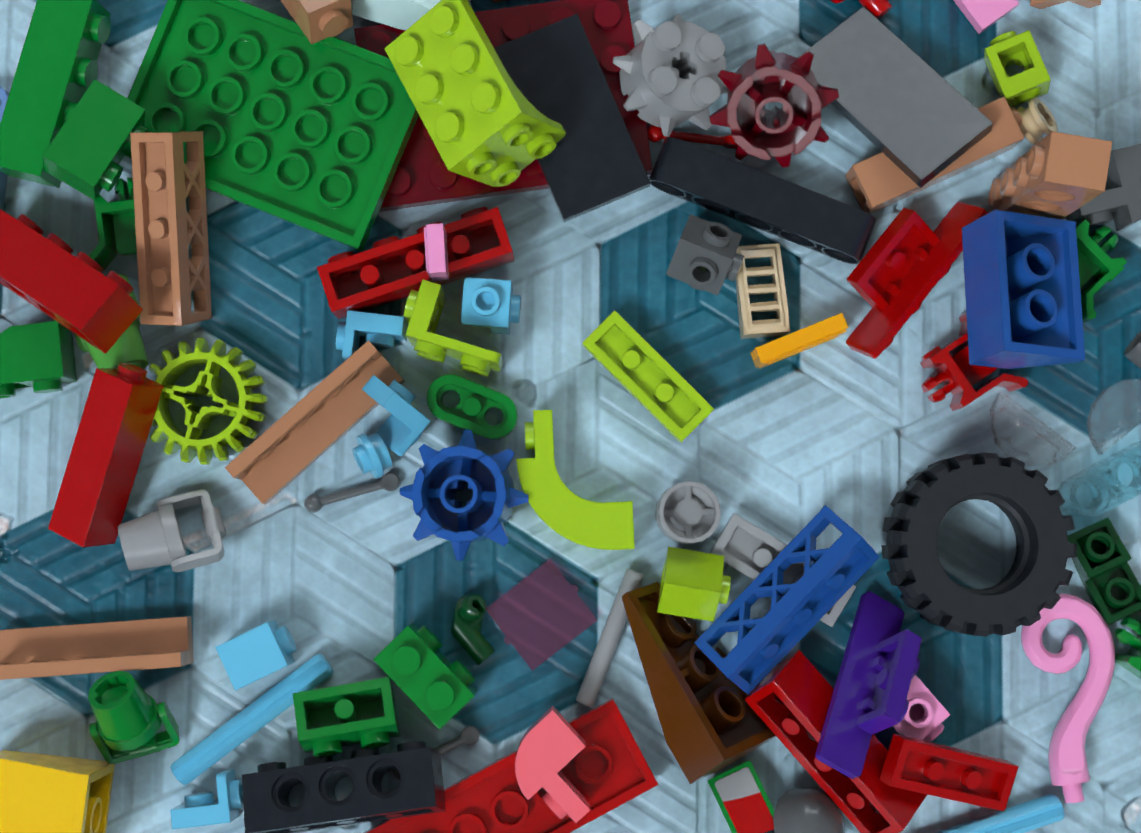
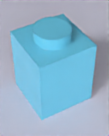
M276 620L266 622L215 647L235 691L295 663L291 653L297 651L295 642L287 627L284 625L279 628Z

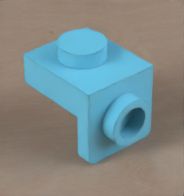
M466 278L463 285L462 324L464 326L489 327L493 334L510 335L511 323H519L521 310V295H513L512 281Z
M373 375L362 390L391 413L376 433L379 434L388 448L398 456H402L410 446L418 441L422 431L431 421L410 405L416 396L395 379L387 386Z

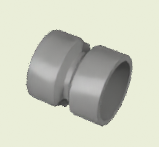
M692 481L677 483L663 492L656 504L655 510L657 526L664 536L674 542L684 544L701 542L711 536L719 525L721 516L719 500L713 491L702 483Z

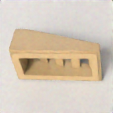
M780 243L738 246L736 253L744 256L735 278L740 339L788 335L790 333L789 311ZM770 257L771 266L746 268L745 259ZM772 275V284L748 285L747 277ZM773 293L774 301L750 303L749 295ZM775 311V319L752 321V312Z

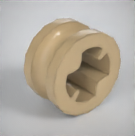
M1034 97L1029 100L1027 108L1021 106L1016 110L1023 121L1020 125L1022 134L1028 141L1036 145L1043 139V134H1049L1051 131L1057 132L1058 128L1049 108L1041 99Z

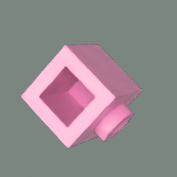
M915 675L911 679L906 698L909 702L907 713L899 724L892 727L899 735L931 742L944 730L945 726L942 722L950 714Z

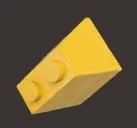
M1 750L0 833H106L115 764L101 760Z

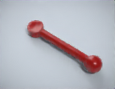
M654 125L648 127V140L655 143L667 138L663 136L661 127ZM672 131L669 136L686 142L721 145L729 149H737L738 146L734 142L732 135L723 137Z

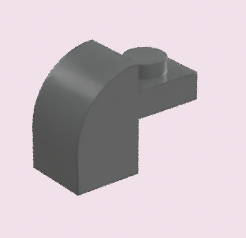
M1141 144L1111 151L1105 192L1066 216V220L1080 222L1086 219L1090 223L1089 227L1114 220L1116 231L1125 229L1141 220Z

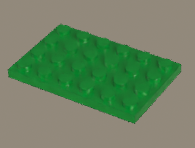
M168 0L127 99L146 109L144 127L148 129V132L203 131L205 184L207 190L362 252L419 116L389 58L335 37H327L311 44L296 22L239 0ZM183 142L184 163H185V165H186V163H187L186 142ZM128 150L125 157L132 159L131 152Z

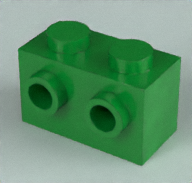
M94 79L42 155L44 171L94 201L102 189L110 192L123 172V167L119 165L128 150L131 152L130 133L148 132V129L144 127L146 109Z
M412 623L373 660L440 730L475 696L477 690L472 684L476 679L457 659L452 664L439 651L443 646L442 642L429 628L423 625L418 629Z
M389 677L293 693L298 741L305 753L313 752L314 757L337 755L342 752L343 746L360 743L363 749L379 748L390 744V738L400 737L394 691Z

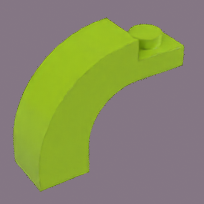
M533 410L534 422H525L524 424L526 450H535V458L516 459L520 483L524 493L529 495L531 507L547 526L557 534L576 544L602 550L635 549L633 501L592 502L571 492L562 482L555 466L552 410Z

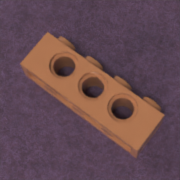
M1051 131L1040 142L1033 145L1027 153L1019 157L1014 164L1006 168L999 176V179H993L988 197L989 206H994V210L1062 220L1105 192L1112 141Z

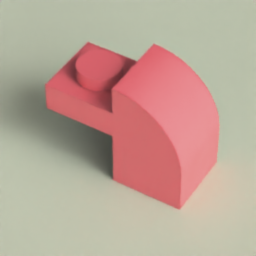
M554 706L533 723L523 735L518 746L515 761L516 779L520 790L527 800L543 787L547 793L542 798L548 807L560 819H563L568 814L577 823L590 811V803L560 770L586 747V743Z

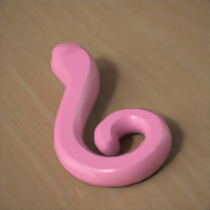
M1060 593L1058 595L1061 599L1052 609L1043 608L1039 612L1041 615L1040 620L1030 626L1022 625L1021 643L1025 655L1034 666L1044 672L1061 674L1073 669L1080 661L1082 655L1081 640L1076 635H1066L1062 641L1061 650L1058 653H1050L1045 649L1042 641L1044 628L1054 620L1070 619L1079 625L1086 637L1089 648V665L1086 676L1078 692L1053 730L1048 752L1052 786H1062L1065 803H1078L1084 801L1081 783L1090 781L1085 751L1086 735L1111 684L1115 667V647L1106 621L1092 604L1077 596Z

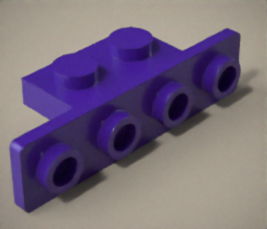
M871 591L861 595L815 753L817 760L851 779L861 776L872 735L899 724L906 715L909 706L906 698L911 679L915 676L920 664L917 656L922 638L908 629L900 632L904 611Z

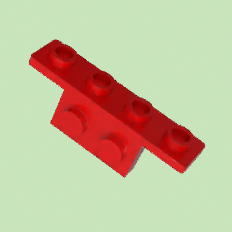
M958 202L936 229L932 231L914 210L903 208L846 279L872 307L848 337L846 344L852 350L873 359L877 358L882 351L888 348L894 336L910 316L920 308L925 297L937 282L949 272L951 265L963 251L962 227L988 214L987 211L981 207Z

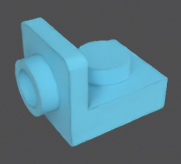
M347 310L346 322H339L337 327L336 349L342 350V358L347 360L359 349L360 336L366 337V342L369 340L373 346L394 347V340L406 341L405 334L408 323L403 316Z
M224 770L216 774L217 800H214L213 792H202L184 796L185 803L170 810L172 830L230 823L239 817V809L244 808L242 780H236L235 770Z

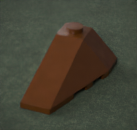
M657 581L626 592L622 596V601L666 743L687 780L692 784L721 770L777 736L744 700L748 694L728 679L696 646L694 642L700 637L696 633V622L692 618L657 613L660 583ZM719 647L715 648L723 658L727 656Z

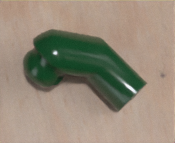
M470 593L460 597L454 607L451 633L473 661L480 665L496 650L481 633L483 617L487 608L486 601L481 595Z

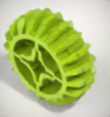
M197 338L194 353L187 342L181 341L178 343L180 355L178 358L171 351L164 350L161 355L167 365L162 368L152 363L148 368L151 373L157 375L155 382L164 385L151 425L159 426L152 432L150 439L152 442L159 443L168 438L164 445V453L172 456L181 448L180 458L182 462L191 463L197 452L200 464L209 465L212 460V450H214L219 461L225 462L229 460L228 444L236 452L241 453L246 448L239 437L244 434L249 438L256 439L258 436V432L248 425L251 419L258 422H264L266 419V415L254 411V405L268 403V396L259 393L253 394V390L262 387L265 384V380L261 376L247 378L255 370V362L249 359L239 364L243 351L234 347L226 354V343L222 340L217 339L212 345L211 350H209L207 340ZM206 364L205 371H199L196 381L186 387L174 385L178 378L189 369ZM221 367H224L231 374L237 385L239 404L226 400L222 395L221 384L223 379L219 378ZM197 395H206L213 398L212 401L223 405V408L212 405L201 408L195 405L194 401L186 399L184 396L197 397ZM169 399L180 402L185 409L184 424L188 426L185 435L176 427L171 418ZM216 417H234L230 425L218 435L207 439H200L202 431H207L211 421Z

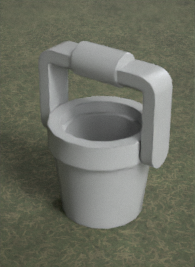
M203 489L159 500L156 503V511L117 526L129 571L171 565L172 571L182 572L218 562L225 555L221 539L226 536V531L220 509L213 507L209 493ZM202 503L203 511L201 516L207 539L212 541L213 549L187 555L175 510Z

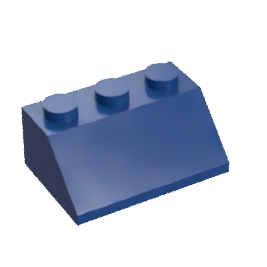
M994 210L962 227L969 365L1016 369L1084 361L1085 347L1076 222Z

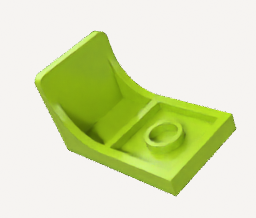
M441 0L384 48L448 171L493 187L506 186L514 182L520 176V171L535 159L543 158L550 154L556 148V143L566 135L560 123L540 113L514 84L468 0Z

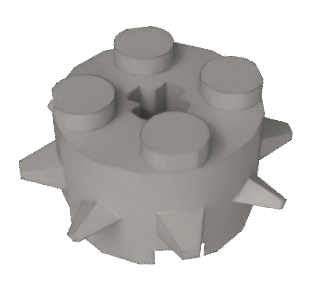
M676 14L672 21H666L655 29L640 19L634 22L632 25L636 46L626 56H616L613 58V64L621 68V92L623 96L628 94V98L623 105L627 111L638 110L640 113L637 116L647 123L661 127L662 134L665 137L670 136L674 127L688 120L704 130L709 129L713 126L709 118V106L719 99L721 94L728 93V88L717 76L721 70L727 71L724 56L725 45L720 37L692 22L683 21L680 14Z

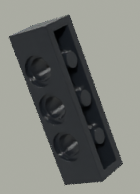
M413 741L398 744L397 752L379 754V749L365 748L351 751V759L333 761L332 756L323 755L304 758V766L287 768L285 762L260 764L257 766L258 772L242 775L245 833H300L445 812L441 754L431 747H426V742ZM398 769L401 778L399 786L395 791L384 794L381 788L383 776L390 770ZM350 776L353 781L352 792L344 800L338 801L335 796L336 784L340 779ZM303 783L306 789L305 798L298 806L291 807L289 793L295 785Z

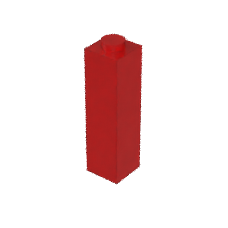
M119 363L118 368H96L49 523V530L83 548L115 544L118 535L117 526L122 522L164 385L147 378V371L136 365Z

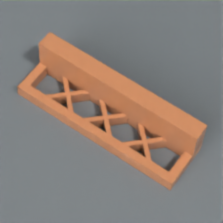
M203 131L130 133L140 307L143 309L140 313L141 324L184 326L212 319ZM183 142H186V150H187V163H186V165H185V163H184ZM187 195H188V197H189V211H188V213H187V211H186V198H187ZM191 243L192 256L189 260L188 246ZM192 290H193V292H194V310H193V311H191V292H192Z
M368 340L232 460L225 469L233 478L242 480L260 502L266 505L379 405L362 390L373 375L387 386L394 379L400 384H403L405 380Z
M191 616L0 630V680L171 668L194 663Z

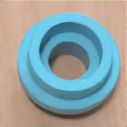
M363 433L356 436L358 446L353 448L352 452L362 473L371 472L376 479L383 476V470L392 467V461L379 434L374 433L367 436Z

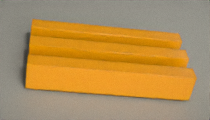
M840 313L754 348L750 355L755 367L761 369L840 337L847 332L846 329L849 327L843 313Z

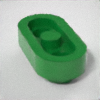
M443 375L433 381L428 389L427 404L435 417L461 429L472 430V433L490 440L505 438L514 430L517 424V410L513 401L508 396L460 376ZM449 391H455L460 396V402L454 408H448L443 404V397ZM496 408L502 411L503 420L500 424L490 425L486 422V413L490 409Z

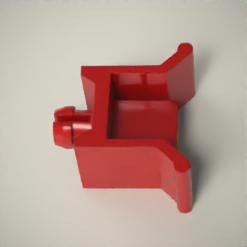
M966 312L959 317L961 322L959 337L943 348L935 347L921 357L923 361L920 364L923 368H933L938 373L934 377H928L923 382L922 389L924 393L944 382V386L927 397L931 402L936 403L946 398L945 395L951 392L953 397L949 407L952 411L967 406L995 386L1003 387L1009 392H1013L1028 385L1026 378L1001 373L981 384L975 390L972 386L997 370V368L969 365L968 346L953 356L950 355L949 352L968 340Z

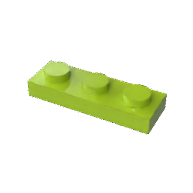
M615 310L582 342V346L679 443L714 410Z

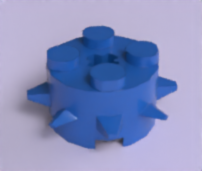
M464 430L458 446L443 448L437 451L423 444L419 448L424 463L423 468L420 467L416 472L413 484L401 487L399 491L401 496L413 500L414 511L421 518L413 537L420 541L435 535L438 538L451 541L455 558L460 561L464 560L471 542L484 541L489 538L502 546L508 544L510 541L505 525L511 517L513 507L529 501L528 494L514 489L513 479L509 474L508 467L515 453L510 448L494 455L477 450L472 430ZM468 482V489L473 490V497L462 508L463 501L456 500V492L464 490Z

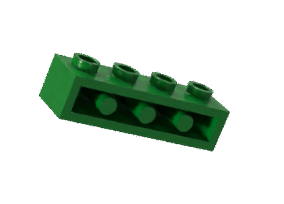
M37 0L0 122V171L6 175L60 188L62 181L44 171L42 155L93 80L97 79V60L102 44L108 40L110 35L111 14L96 0Z

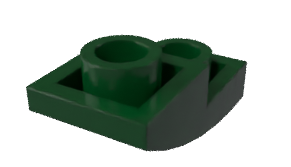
M1107 517L1068 535V544H1077L1076 558H1072L1075 568L1093 606L1099 611L1107 625L1114 624L1141 611V585L1128 564L1132 558L1110 519Z

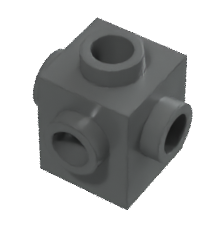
M690 214L666 275L685 282L696 290L707 291L718 296L725 279L734 282L744 256L736 253L742 235L731 231L721 223L708 222Z

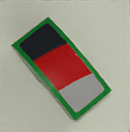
M750 760L707 780L731 833H774V809Z

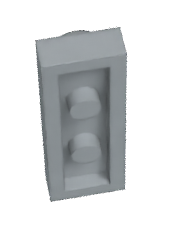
M732 513L709 553L723 555L726 564L755 580L787 545L737 514ZM805 562L791 564L784 571L783 584L796 583L804 575ZM853 585L820 621L833 627L856 586Z

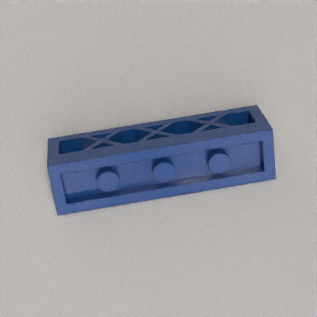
M825 505L694 643L728 679L749 695L880 556L860 534ZM830 523L842 533L830 548L816 550V538ZM805 562L804 575L796 583L783 584L784 571L791 564ZM771 597L770 611L763 618L750 619L751 606L759 598ZM738 631L737 645L723 658L713 646L726 632Z

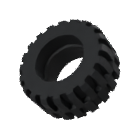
M982 452L964 454L937 461L928 465V468L924 471L915 473L906 481L908 486L903 492H897L890 504L894 507L891 517H885L882 531L887 532V545H881L882 557L883 559H888L891 568L890 571L886 572L891 585L898 586L902 592L900 599L908 608L915 609L920 613L922 619L930 624L943 627L945 630L972 636L988 637L989 634L1002 636L1016 632V627L1020 625L1030 626L1041 619L1039 612L1043 608L1052 609L1061 599L1056 590L1059 585H1069L1073 574L1071 570L1065 568L1067 558H1076L1077 544H1068L1067 531L1074 530L1075 526L1072 515L1063 516L1059 506L1065 503L1064 498L1058 490L1049 491L1045 486L1048 478L1037 469L1030 471L1025 469V463L1013 457L1001 458L998 457L997 453ZM971 499L989 501L998 506L1010 520L1016 536V554L1009 572L998 584L985 589H969L952 581L941 566L937 553V533L943 517L953 506Z

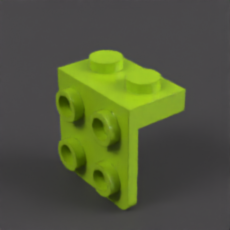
M422 279L419 291L411 289L403 316L407 318V323H409L405 335L411 345L414 346V350L418 352V356L439 363H444L446 356L460 360L463 370L486 377L489 376L490 370L501 371L503 365L502 354L435 334L446 301L440 284Z

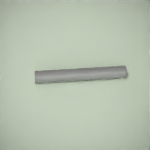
M628 568L626 569L576 698V701L584 705L594 706L628 617L622 596L626 592L640 588L644 577L643 574Z

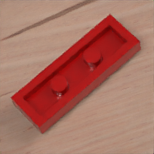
M893 734L879 780L891 787L1005 812L1019 766L1004 759Z

